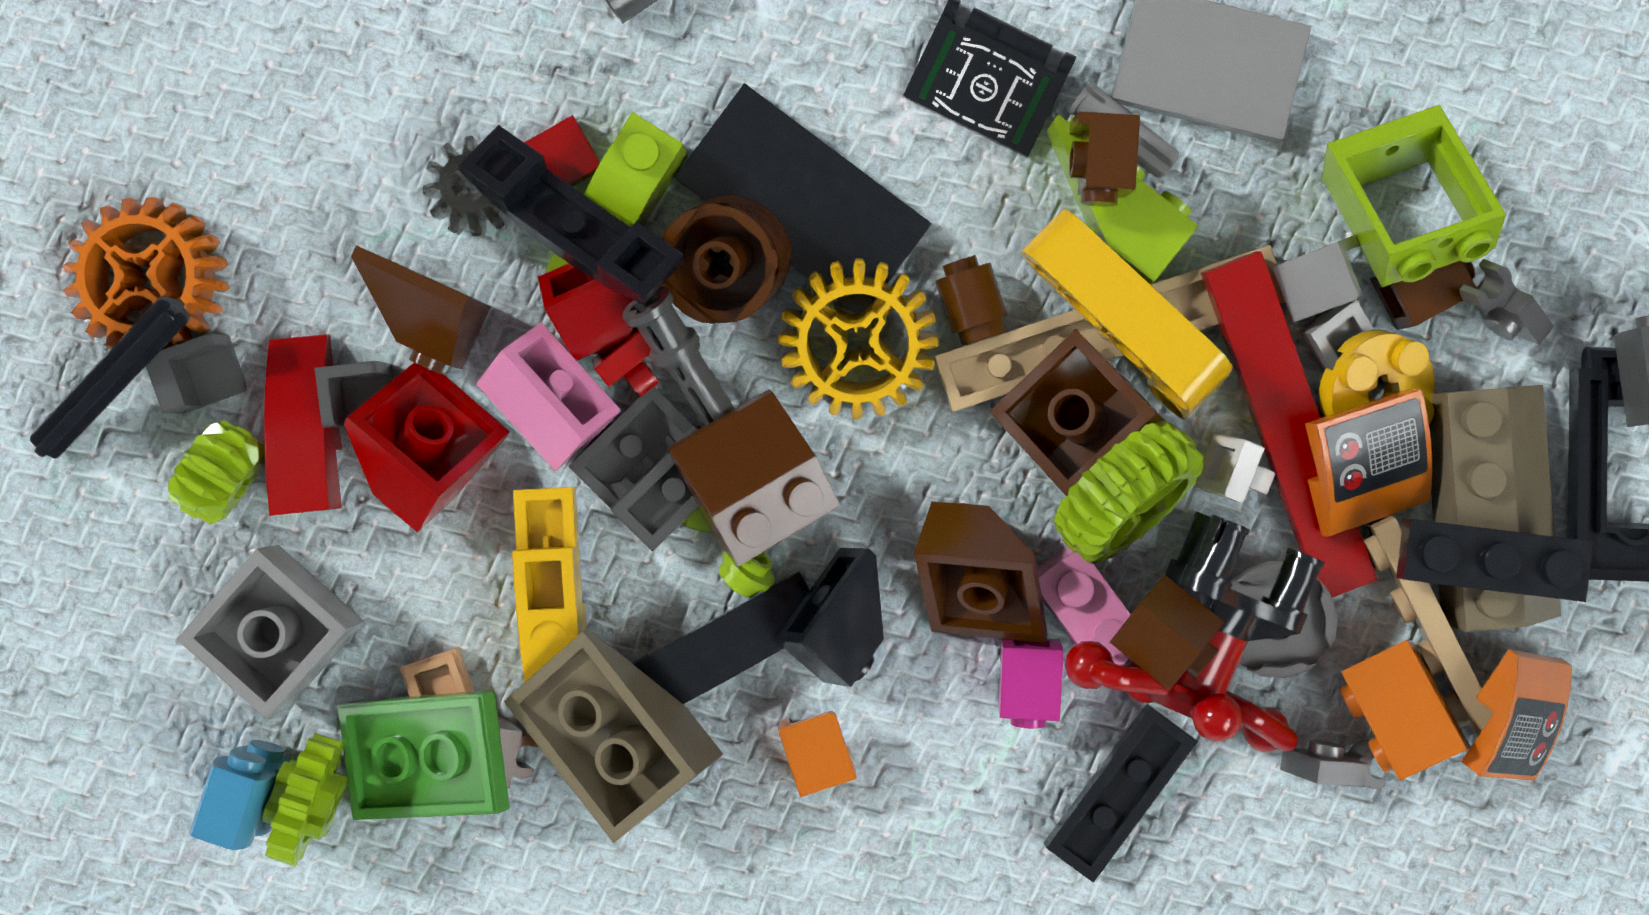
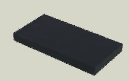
M745 83L675 175V179L703 201L726 194H735L763 204L779 219L791 240L793 250L790 266L808 279L811 273L817 271L823 276L827 284L834 282L830 271L831 263L839 261L843 266L845 278L854 277L853 267L856 258H863L865 260L864 277L874 278L876 267L880 262L887 263L888 275L885 283L888 284L932 225L931 222ZM849 294L836 298L838 302L854 314L864 312L877 299V297L866 294Z

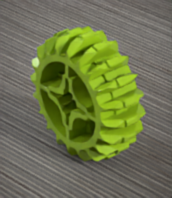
M1166 420L1147 424L1140 431L1131 432L1121 443H1115L1108 453L1103 457H1098L1097 462L1089 470L1082 473V478L1069 488L1068 496L1060 501L1054 522L1056 524L1055 528L1063 536V542L1072 552H1077L1086 562L1098 563L1103 562L1105 559L1113 558L1121 550H1127L1139 538L1142 539L1150 529L1158 526L1159 522L1173 511L1176 504L1186 497V492L1196 484L1197 477L1201 474L1204 465V456L1195 448L1196 443L1184 431L1181 432Z

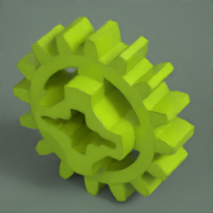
M314 733L313 738L308 739L304 752H300L297 761L291 759L290 762L284 761L262 816V822L271 824L270 827L273 828L266 841V846H268L265 853L266 857L296 867L298 861L302 860L307 845L310 846L312 839L321 840L322 836H327L348 780L347 777L336 773L343 758V755H341L344 748L342 741Z

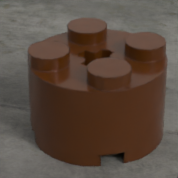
M735 194L715 197L680 215L664 233L662 240L684 254L685 261L665 281L663 286L667 287L674 297L673 304L682 313L696 321L715 324L744 320L772 299L783 286L789 272L793 246L779 219L763 204ZM723 249L731 255L729 262L731 267L728 269L723 268L719 263L723 257L721 252Z

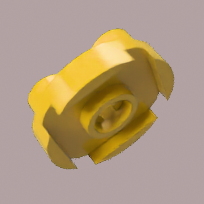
M1369 330L1351 337L1337 350L1343 354L1336 361L1333 370L1325 369L1320 381L1319 404L1323 417L1375 401L1369 398V391L1377 387V378L1381 376L1382 380L1386 383L1385 391L1381 398L1408 389L1422 390L1428 423H1431L1434 417L1432 394H1434L1435 375L1428 349L1424 344L1386 330Z

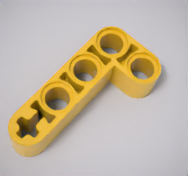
M1062 209L1021 251V255L1026 262L1056 292L1149 378L1147 385L1151 392L1172 413L1182 420H1186L1231 373L1233 367L1228 358L1069 210Z

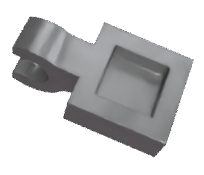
M1482 259L1479 266L1484 271L1485 277L1477 286V289L1463 284L1460 288L1462 299L1482 310L1485 314L1482 320L1484 325L1498 336L1510 341L1519 336L1540 345L1554 325L1532 295L1515 287L1508 268Z
M1309 740L1308 749L1295 748L1289 752H1282L1281 771L1317 784L1366 786L1372 789H1381L1386 786V779L1370 774V763L1375 757L1367 740L1355 743L1346 754H1344L1345 746L1322 740Z

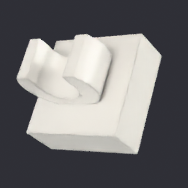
M1214 433L1203 461L1202 472L1197 477L1196 484L1193 487L1216 496L1243 503L1248 490L1253 489L1267 495L1275 473L1258 466L1265 449L1264 447L1245 439Z

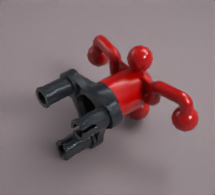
M1195 511L1194 520L1177 560L1171 558L1164 575L1225 622L1210 641L1212 645L1219 649L1217 654L1196 679L1185 671L1174 686L1167 690L1133 661L1128 666L1115 664L1111 652L1100 642L1081 641L1074 645L1066 656L1065 669L1067 676L1080 688L1097 689L1104 686L1113 690L1126 691L1136 702H1156L1177 713L1193 719L1197 732L1208 741L1225 742L1239 731L1242 724L1245 741L1254 750L1263 753H1273L1278 749L1285 752L1292 751L1298 745V737L1294 730L1289 727L1287 718L1280 711L1271 707H1259L1227 690L1248 641L1301 633L1308 614L1304 613L1303 610L1325 562L1288 548L1286 558L1269 598L1263 596L1261 601L1232 590L1233 583L1227 581L1250 529L1232 521H1226L1224 518L1213 514L1210 517Z

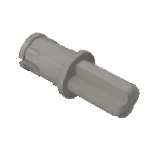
M1092 81L1080 93L1068 111L1074 116L1079 111L1141 115L1137 110L1132 114L1109 97L1107 93ZM1140 122L1137 163L1155 177L1162 178L1178 160L1179 152Z

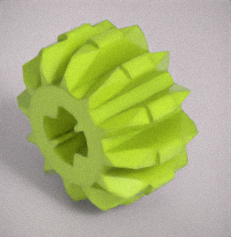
M225 420L208 425L203 434L196 436L191 447L184 451L183 458L174 468L175 473L168 482L169 500L179 505L180 510L192 518H200L210 525L227 518L231 510L236 508L243 496L249 492L253 481L259 476L258 472L265 463V445L254 439V435L239 425L235 427Z

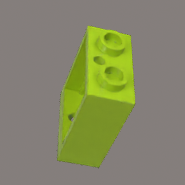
M1440 104L1327 143L1322 179L1352 234L1356 235L1360 248L1382 287L1400 281L1415 282L1421 280L1437 268L1460 260L1465 263L1476 261L1496 248L1506 213ZM1429 163L1462 221L1394 244L1361 185Z

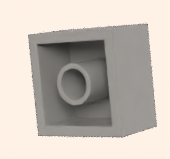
M274 545L256 549L176 639L265 719H268L288 709L365 621L282 547Z

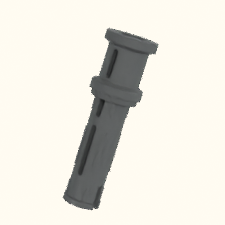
M661 286L645 304L633 300L623 311L622 317L629 327H636L651 349L649 358L654 366L669 372L701 422L706 426L735 408L715 375L701 357L702 355L698 351L700 348V337L693 327H686L671 305L674 299L672 293L667 287Z

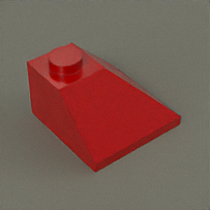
M416 363L410 365L357 408L344 422L372 494L417 533L454 500L510 433L506 427L443 373H437Z

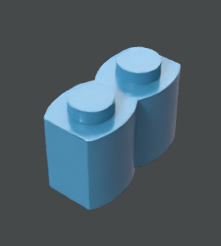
M250 740L249 745L231 750L229 756H221L214 759L189 831L190 836L229 850H241L251 846L255 836L268 834L272 827H270L271 824L262 822L264 808L269 801L276 782V776L284 761L290 762L292 759L283 756L284 748L263 740Z

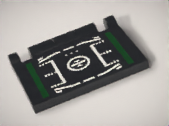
M948 0L902 98L1028 158L1077 56L1066 52L1058 64L1056 73L1043 67L1053 47L1052 44L975 7L963 29L951 23L959 10L961 0Z

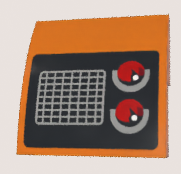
M1408 389L1305 423L1318 474L1317 477L1308 479V484L1322 536L1329 537L1430 502L1432 448L1422 390Z
M1508 649L1476 696V699L1494 712V714L1461 762L1479 777L1535 781L1556 744L1564 722L1571 689L1572 665L1562 658Z

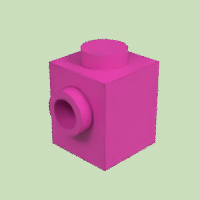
M1047 638L1046 643L1001 639L998 695L1000 718L1010 719L1011 725L1027 729L1043 728L1046 726V721H1060L1064 653L1060 639Z

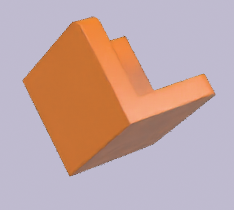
M828 711L792 723L791 718L779 721L778 732L800 797L857 779L856 767L849 746H846L835 712Z

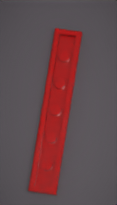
M1262 251L1252 252L1201 272L1261 444L1265 448L1264 452L1270 469L1275 473L1274 480L1300 552L1325 562L1318 574V578L1328 588L1332 598L1377 581L1359 526L1329 537L1321 535L1308 484V479L1317 477L1318 474L1305 423L1320 419Z

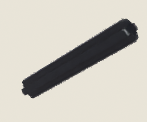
M166 295L160 296L33 431L30 441L36 447L34 452L38 456L43 458L47 455L54 459L59 458L189 322L190 314L184 308L185 303L181 299H172Z

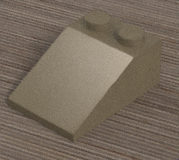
M589 628L582 631L504 701L613 843L645 820L723 755L687 707Z

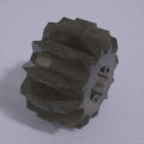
M466 136L462 143L461 155L449 143L441 147L443 155L448 160L444 167L433 161L427 163L426 169L439 177V182L424 185L423 194L430 198L439 199L431 208L430 213L437 220L450 216L448 221L449 231L460 235L469 224L472 235L479 239L485 237L487 231L486 220H489L499 231L505 230L508 225L500 214L501 210L483 194L476 200L468 194L463 195V191H470V188L465 185L468 179L460 172L458 165L479 145L473 136Z

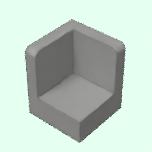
M1356 235L1272 267L1293 322L1351 302L1361 296L1360 286L1346 251L1360 246Z

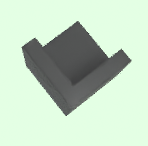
M209 333L163 349L146 366L162 413L185 414L244 393L247 390V384L231 339L225 335Z
M367 361L315 368L322 426L324 428H345L344 422L346 418L394 379L392 364Z

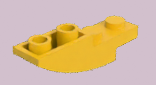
M576 487L513 490L516 550L512 551L524 682L530 679L582 631L587 629L586 603L582 602Z

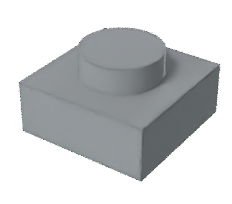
M1356 299L1327 310L1302 329L1300 334L1324 372L1326 368L1333 370L1336 361L1343 354L1337 350L1345 341L1364 331L1374 330Z

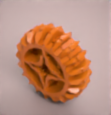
M148 197L143 206L136 199H122L120 212L108 205L99 207L103 225L91 220L80 222L84 232L88 235V239L86 242L75 239L67 242L74 252L79 253L77 263L66 262L61 266L65 272L76 275V282L69 284L62 291L66 296L81 298V301L70 313L76 319H90L85 332L91 337L102 338L106 336V346L111 349L134 324L127 319L134 309L142 310L150 302L154 303L163 295L172 299H181L185 303L184 308L190 314L189 322L163 349L171 347L172 343L177 345L191 340L192 336L189 329L201 334L211 331L203 315L205 312L219 315L224 311L218 302L211 300L214 291L222 293L230 289L227 282L215 279V272L224 270L229 264L225 258L210 256L221 242L214 235H202L206 226L202 218L197 216L186 218L187 211L185 207L171 203L165 208L162 200ZM148 231H162L167 235L159 245L152 243L142 252L128 248L124 244L132 237ZM185 263L186 281L182 291L178 283V273ZM138 265L149 268L146 275L152 281L150 284L155 289L144 287L147 279L142 274L143 270ZM110 266H112L114 271V282L111 288L109 289V269Z

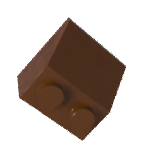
M1077 329L1064 339L989 411L1065 496H1068L1069 488L1082 478V473L1089 470L1097 462L1098 457H1103L1108 453L1115 443H1121L1131 432L1140 431L1147 424L1165 420Z
M770 389L667 447L717 543L737 566L742 565L841 506L816 455Z

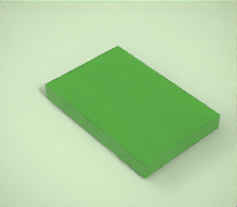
M494 690L356 700L337 705L342 744H344L343 752L353 820L499 814L510 809Z

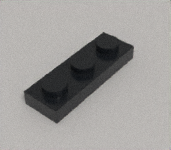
M1403 518L1396 578L1586 602L1594 541Z
M1146 704L1044 841L1045 847L1094 883L1198 741L1149 704Z

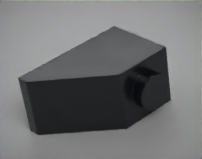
M839 548L775 639L777 643L823 683L852 687L854 682L863 678L871 669L874 663V653L884 640L876 555L868 548Z

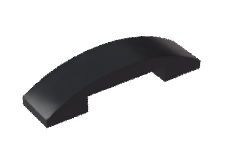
M500 125L458 165L460 172L488 200L533 238L587 276L635 301L645 304L685 261L684 254L637 221L629 227L549 171L543 155Z
M798 571L772 585L767 591L757 593L755 597L749 598L746 602L653 653L644 655L633 661L632 664L679 702L685 704L784 649L775 639L810 589L802 574Z

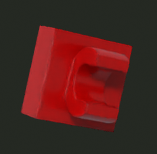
M636 327L633 328L629 338L616 343L611 349L598 354L592 359L594 370L608 387L624 376L633 389L642 397L659 383L656 374L644 361L649 356L651 349Z

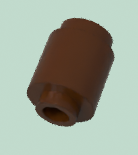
M976 255L942 266L946 277L936 280L935 283L952 334L958 332L962 346L1007 332L1002 317L1008 316L991 262L979 265Z

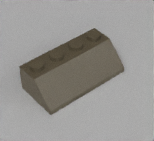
M1543 385L1432 394L1434 417L1429 424L1432 448L1431 498L1433 522L1555 536ZM1438 584L1440 607L1450 627L1465 632L1528 627L1561 616L1560 599Z

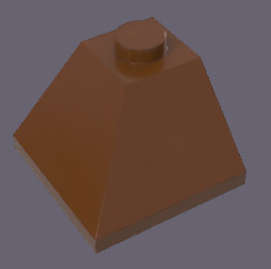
M356 245L351 258L395 341L413 349L409 360L442 374L445 365L463 369L491 306Z
M931 501L914 551L931 631L1046 643L1048 633L1035 554L990 506Z

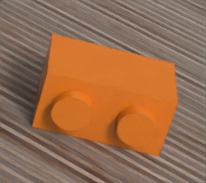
M1412 640L1398 643L1341 671L1347 682L1346 685L1339 687L1341 695L1355 719L1365 716L1375 738L1369 740L1368 744L1378 765L1385 774L1394 770L1398 780L1401 781L1470 749V744Z

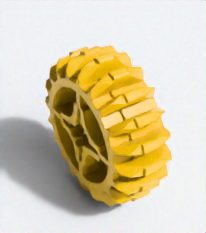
M856 258L854 261V277L845 278L843 266L839 261L831 263L830 271L834 282L827 284L823 276L817 271L811 273L809 282L816 294L813 296L805 289L799 287L793 291L792 298L804 310L785 308L781 319L797 329L784 330L778 335L779 344L797 347V349L789 351L782 356V366L784 368H793L802 365L803 367L792 377L791 384L796 389L801 388L812 381L815 385L808 395L809 403L816 405L827 394L831 396L828 412L836 416L841 410L842 401L852 403L851 415L853 419L862 418L863 403L872 402L873 411L877 416L885 415V401L883 397L887 395L899 407L905 405L907 397L900 385L904 383L917 391L922 389L924 386L923 379L913 368L932 370L935 362L934 358L919 350L937 347L939 342L937 334L920 331V329L929 327L936 322L934 312L928 310L914 312L926 300L923 290L913 291L904 297L902 293L909 284V276L901 273L891 285L885 283L888 275V264L880 262L876 267L874 278L864 277L866 265L863 258ZM849 294H866L878 298L875 303L872 302L864 312L859 314H848L838 307L832 309L827 305L832 300ZM893 308L902 318L908 332L907 346L901 359L891 352V347L881 339L879 334L886 323V317ZM814 318L825 326L824 331L835 340L837 345L836 350L831 355V361L825 368L817 361L810 344L809 328ZM871 323L868 340L870 347L863 350L860 345L859 351L850 349L845 356L848 344V334L846 331L854 328L857 333V327L866 329ZM859 365H869L879 372L883 369L888 372L886 375L868 382L858 383L840 379L841 376L845 377L853 367Z

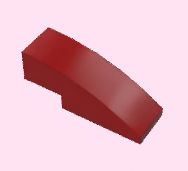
M329 334L269 340L264 401L265 465L269 516L342 508L336 450H342L340 428H324L322 426L315 368L333 366L331 337Z

